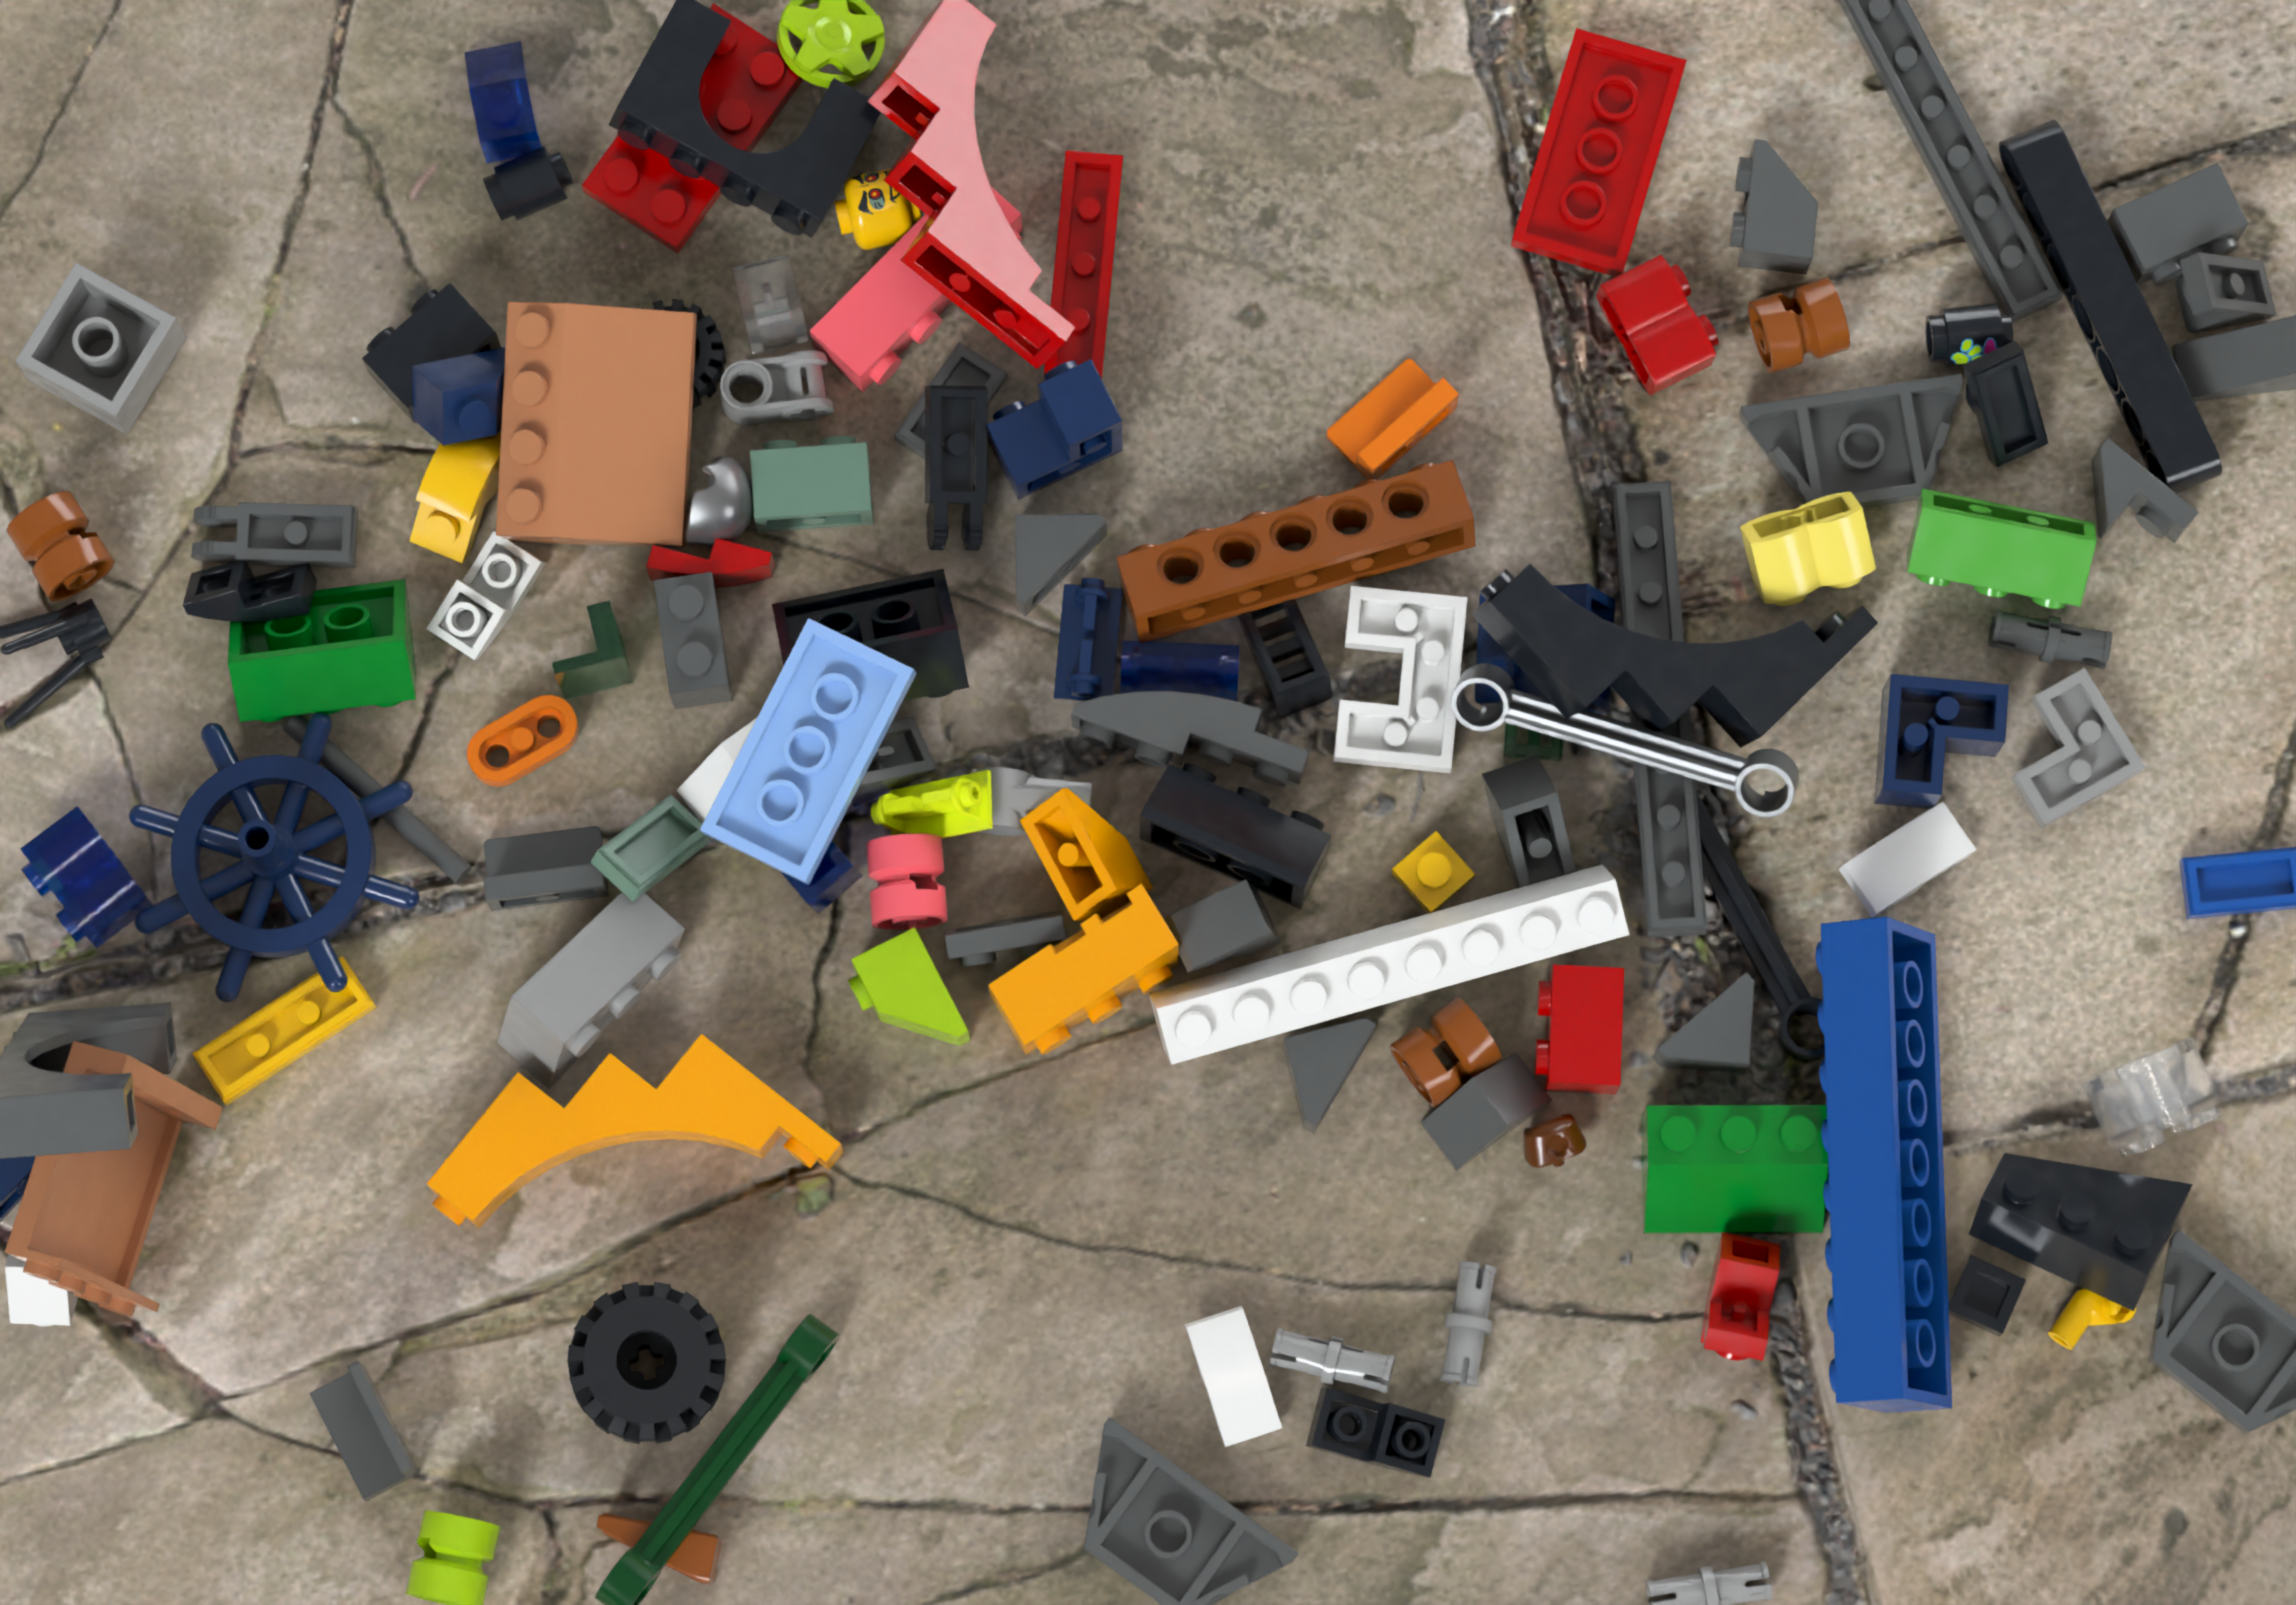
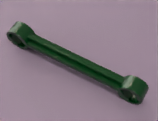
M812 1314L804 1318L783 1346L775 1363L645 1533L610 1571L596 1593L595 1598L604 1605H640L673 1554L801 1386L807 1383L824 1363L836 1345L840 1334Z

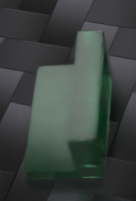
M610 600L587 606L597 651L552 663L554 675L564 699L633 683L620 627Z

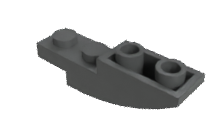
M1172 691L1130 692L1102 696L1075 703L1071 714L1072 727L1080 730L1078 736L1081 739L1103 748H1112L1113 742L1135 749V758L1158 768H1167L1169 762L1182 766L1190 745L1199 748L1197 755L1206 761L1229 767L1233 760L1254 768L1252 774L1256 778L1280 787H1285L1287 781L1300 785L1308 765L1310 751L1257 732L1261 723L1262 709L1233 700L1203 694Z

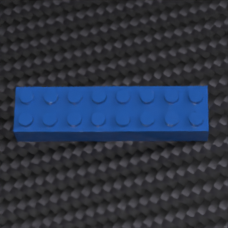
M1887 916L1822 923L1821 941L1816 947V964L1822 975L1823 1000L1819 1003L1817 1016L1819 1027L1824 1034L1825 1059L1820 1064L1819 1076L1822 1089L1826 1093L1827 1118L1822 1124L1821 1137L1824 1149L1828 1153L1829 1178L1824 1183L1823 1197L1825 1206L1830 1213L1831 1238L1827 1240L1825 1247L1826 1263L1832 1273L1833 1298L1829 1300L1827 1307L1828 1324L1834 1333L1835 1358L1832 1359L1829 1367L1830 1384L1832 1390L1836 1393V1403L1884 1413L1952 1409L1935 934Z

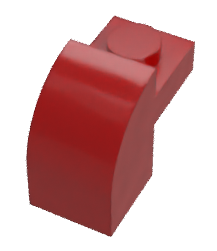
M1724 1232L1721 1233L1702 1324L1700 1342L1704 1343V1349L1713 1350L1718 1355L1730 1360L1740 1361L1752 1358L1763 1361L1768 1343L1769 1312L1780 1271L1781 1244Z

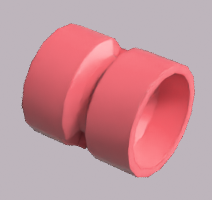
M898 834L879 837L866 843L869 878L878 882V886L870 892L872 927L885 930H909L913 927L916 929L934 927L948 921L945 886L936 882V878L944 873L942 837L931 834Z

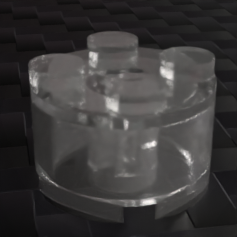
M2192 1036L2173 1042V1046L2162 1051H2157V1049L2103 1072L2097 1075L2095 1079L2081 1083L2110 1149L2118 1148L2121 1157L2131 1153L2133 1155L2165 1142L2166 1138L2162 1130L2172 1126L2174 1133L2185 1129L2189 1131L2221 1117L2216 1105L2221 1103V1100Z

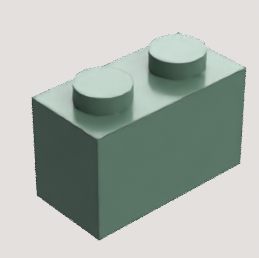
M831 436L822 439L821 445L798 447L796 441L774 440L764 443L762 450H750L754 520L758 533L874 524L870 459L867 442L856 443V439L851 436Z

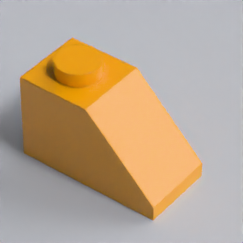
M1062 788L1020 820L1074 921H1085L1094 914H1098L1102 919L1129 903L1130 899L1126 893L1141 883L1147 893L1153 889L1127 838L1070 789Z

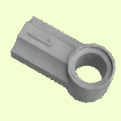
M985 767L978 770V772L991 771L993 828L978 831L981 833L999 836L1024 835L1026 831L1020 820L1062 788L1070 789L1091 807L1092 783L1031 778L1028 772L1004 767Z

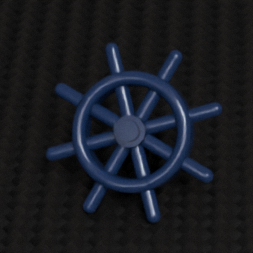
M316 713L309 719L296 757L263 755L239 761L223 727L217 723H208L201 731V738L218 772L195 791L181 814L176 815L144 804L135 805L130 810L129 819L134 826L172 838L171 869L177 893L138 913L135 918V927L143 934H150L190 914L194 921L211 937L229 948L215 988L216 996L223 1002H232L238 997L252 956L282 958L308 952L325 987L331 992L342 991L347 985L348 978L330 940L341 933L352 922L366 898L405 910L413 909L419 903V893L415 888L374 875L376 847L372 827L369 822L408 802L413 795L412 786L407 781L398 780L357 800L338 777L319 766L332 728V720L325 713ZM272 784H286L273 824H271L254 788ZM309 791L322 797L335 809V813L295 833ZM232 800L244 822L239 833L210 825L216 815ZM346 834V866L306 854ZM201 847L242 859L204 880L201 878ZM298 877L337 888L331 899L315 913ZM252 882L238 923L219 912L212 903ZM275 889H277L294 925L277 929H262Z

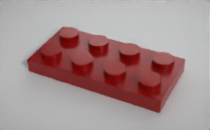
M713 3L710 9L731 20V23L702 75L699 87L701 110L708 125L718 137L737 149L752 152L803 79L788 67L776 43ZM618 135L581 185L585 194L677 254L721 195V187L701 176L699 178H690L679 173L669 164V158L651 148L647 150L637 149L624 142Z
M1576 28L1513 234L1511 247L1614 277L1623 274L1687 60Z

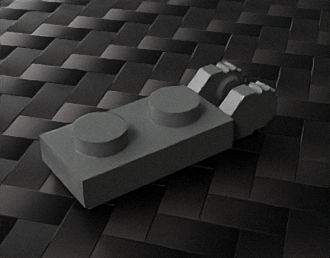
M239 502L238 506H202L194 509V522L196 524L209 528L237 526L236 542L205 540L192 543L191 558L198 561L218 563L246 561L248 565L297 566L308 563L310 567L355 568L358 509L356 506Z

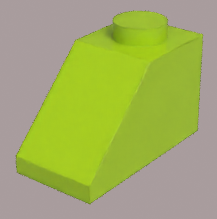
M915 927L851 959L856 975L847 981L862 1011L873 1007L881 1022L957 1046L970 1041L969 1031Z

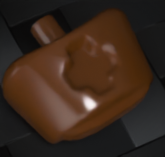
M1562 1114L1561 1117L1538 1124L1532 1129L1524 1128L1523 1130L1524 1157L1532 1167L1541 1168L1551 1164L1555 1167H1560L1564 1165L1565 1159L1582 1153L1586 1148V1138L1571 1114Z

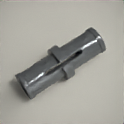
M1995 610L1988 636V647L2011 649L2038 655L2039 661L2052 663L2054 659L2083 663L2101 669L2106 667L2112 644V632L2087 629L2061 623V617L2049 615L2044 620L2003 612L2002 610Z

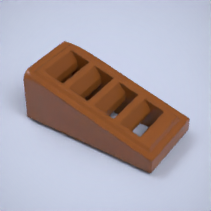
M603 1513L599 1515L596 1527L603 1531L606 1536L633 1548L652 1522ZM692 1530L665 1566L703 1585L713 1586L722 1541L715 1534Z

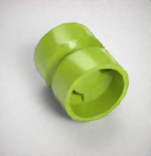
M424 1510L417 1544L424 1550V1555L412 1561L405 1594L446 1605H484L489 1577L482 1570L484 1563L494 1560L501 1527L468 1517Z

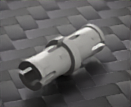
M1459 1262L1458 1269L1460 1270L1453 1313L1446 1314L1444 1325L1450 1331L1443 1374L1440 1377L1442 1382L1453 1384L1454 1381H1457V1385L1478 1387V1374L1484 1337L1491 1334L1493 1322L1488 1320L1494 1276L1497 1273L1496 1267L1485 1264L1481 1268L1479 1267L1480 1263Z
M1278 1328L1272 1348L1273 1354L1270 1358V1366H1279L1321 1376V1383L1333 1385L1334 1381L1337 1380L1379 1390L1386 1394L1393 1372L1392 1367L1395 1363V1355H1386L1344 1345V1338L1332 1336L1331 1340L1327 1341L1286 1331L1283 1328Z
M1761 1561L1758 1564L1713 1571L1710 1565L1699 1567L1698 1574L1658 1580L1648 1579L1646 1580L1647 1596L1673 1594V1597L1670 1599L1648 1602V1605H1730L1759 1600H1772L1771 1584L1745 1586L1747 1581L1770 1578L1768 1566L1765 1561Z

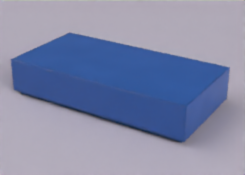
M2296 847L2185 857L2179 861L2187 919L2296 909Z

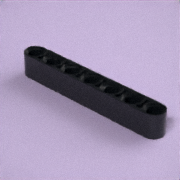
M2051 120L1999 142V153L2007 176L2148 471L2176 494L2222 474V465L2215 444L2062 127L2057 121Z

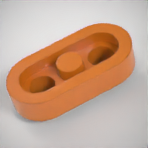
M554 695L538 696L488 724L473 735L467 748L469 766L474 775L487 785L494 787L510 785L564 754L574 745L579 733L577 716L566 700ZM546 720H556L560 723V730L553 737H544L539 733L541 724ZM497 749H504L509 752L507 763L501 767H494L488 763L489 755Z

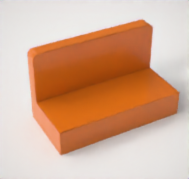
M1406 359L1327 430L1326 437L1366 480L1379 479L1456 410L1459 393L1444 377L1435 384L1412 359Z

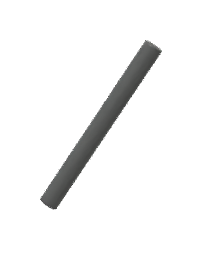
M302 714L294 715L284 727V731L301 745L309 721ZM328 738L320 760L323 766L338 777L361 799L383 788ZM403 804L381 815L387 823L456 884L461 882L471 871L472 866Z

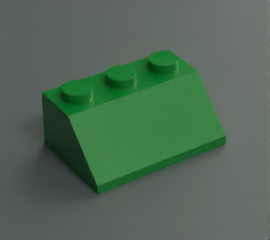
M399 579L315 590L310 612L304 615L270 621H230L227 663L240 722L253 720L274 722L292 715L315 712L329 715L338 713L346 708L369 705L390 707L402 701L415 700L416 662L406 580Z
M1647 1105L1641 1115L1643 1234H1721L1722 1232L1729 1234L1823 1233L1825 1216L1823 1188L1828 1176V1153L1822 1143L1821 1129L1823 1121L1827 1118L1826 1105Z

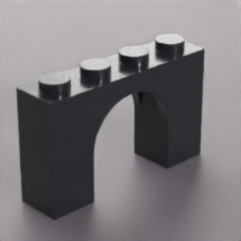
M676 0L618 104L609 126L618 130V136L627 144L640 150L651 148L669 158V164L679 173L690 178H699L701 176L721 187L720 192L733 203L744 207L753 205L770 214L772 222L780 229L794 235L804 233L812 238L826 216L881 112L867 102L869 97L833 78L804 132L790 145L768 153L747 152L729 145L715 134L705 120L700 106L699 87L702 75L722 41L731 20L695 0Z

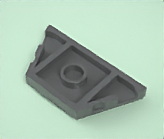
M1962 373L1745 405L1741 406L1739 416L1740 421L1803 504L1820 497L1842 492H1852L1862 508L1919 500L1922 488L1931 489L1939 457L1950 427V421L1963 385Z
M2178 1229L2171 1236L2168 1243L2148 1360L2244 1434H2247L2296 1410V1318Z
M1109 1417L1103 1428L1084 1550L1160 1605H1213L1285 1567L1297 1557L1298 1553L1112 1418Z

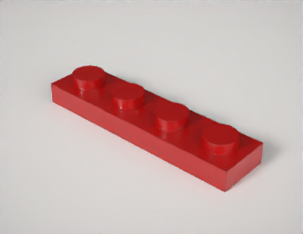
M1066 150L1050 306L1074 325L1075 328L1067 341L1045 362L1044 375L1052 368L1067 361L1074 360L1077 365H1080L1091 359L1101 380L1103 378L1123 155Z

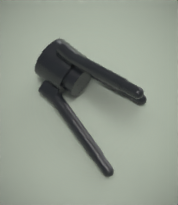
M92 598L80 604H77L75 601L59 610L0 626V639L39 629L3 644L0 650L4 655L30 648L55 637H58L66 655L75 651L79 653V656L25 700L20 707L5 719L4 724L6 727H14L82 669L104 658L99 646L112 640Z

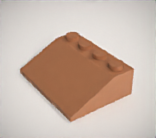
M508 302L496 536L517 543L685 547L697 314L575 303Z

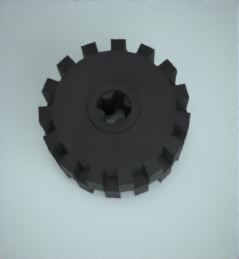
M638 1282L622 1285L621 1290L610 1295L606 1292L593 1302L594 1306L585 1316H581L575 1326V1333L568 1350L569 1379L576 1400L583 1412L594 1421L597 1427L608 1435L611 1433L623 1438V1441L640 1444V1442H656L658 1444L671 1441L673 1437L684 1432L688 1433L698 1426L702 1418L709 1410H712L718 1400L725 1375V1346L719 1333V1326L711 1313L708 1314L699 1304V1300L688 1292L683 1294L672 1289L670 1284L654 1282V1285H638ZM650 1349L653 1358L663 1357L665 1365L656 1368V1378L653 1380H644L642 1372H631L630 1364L639 1361V1351Z

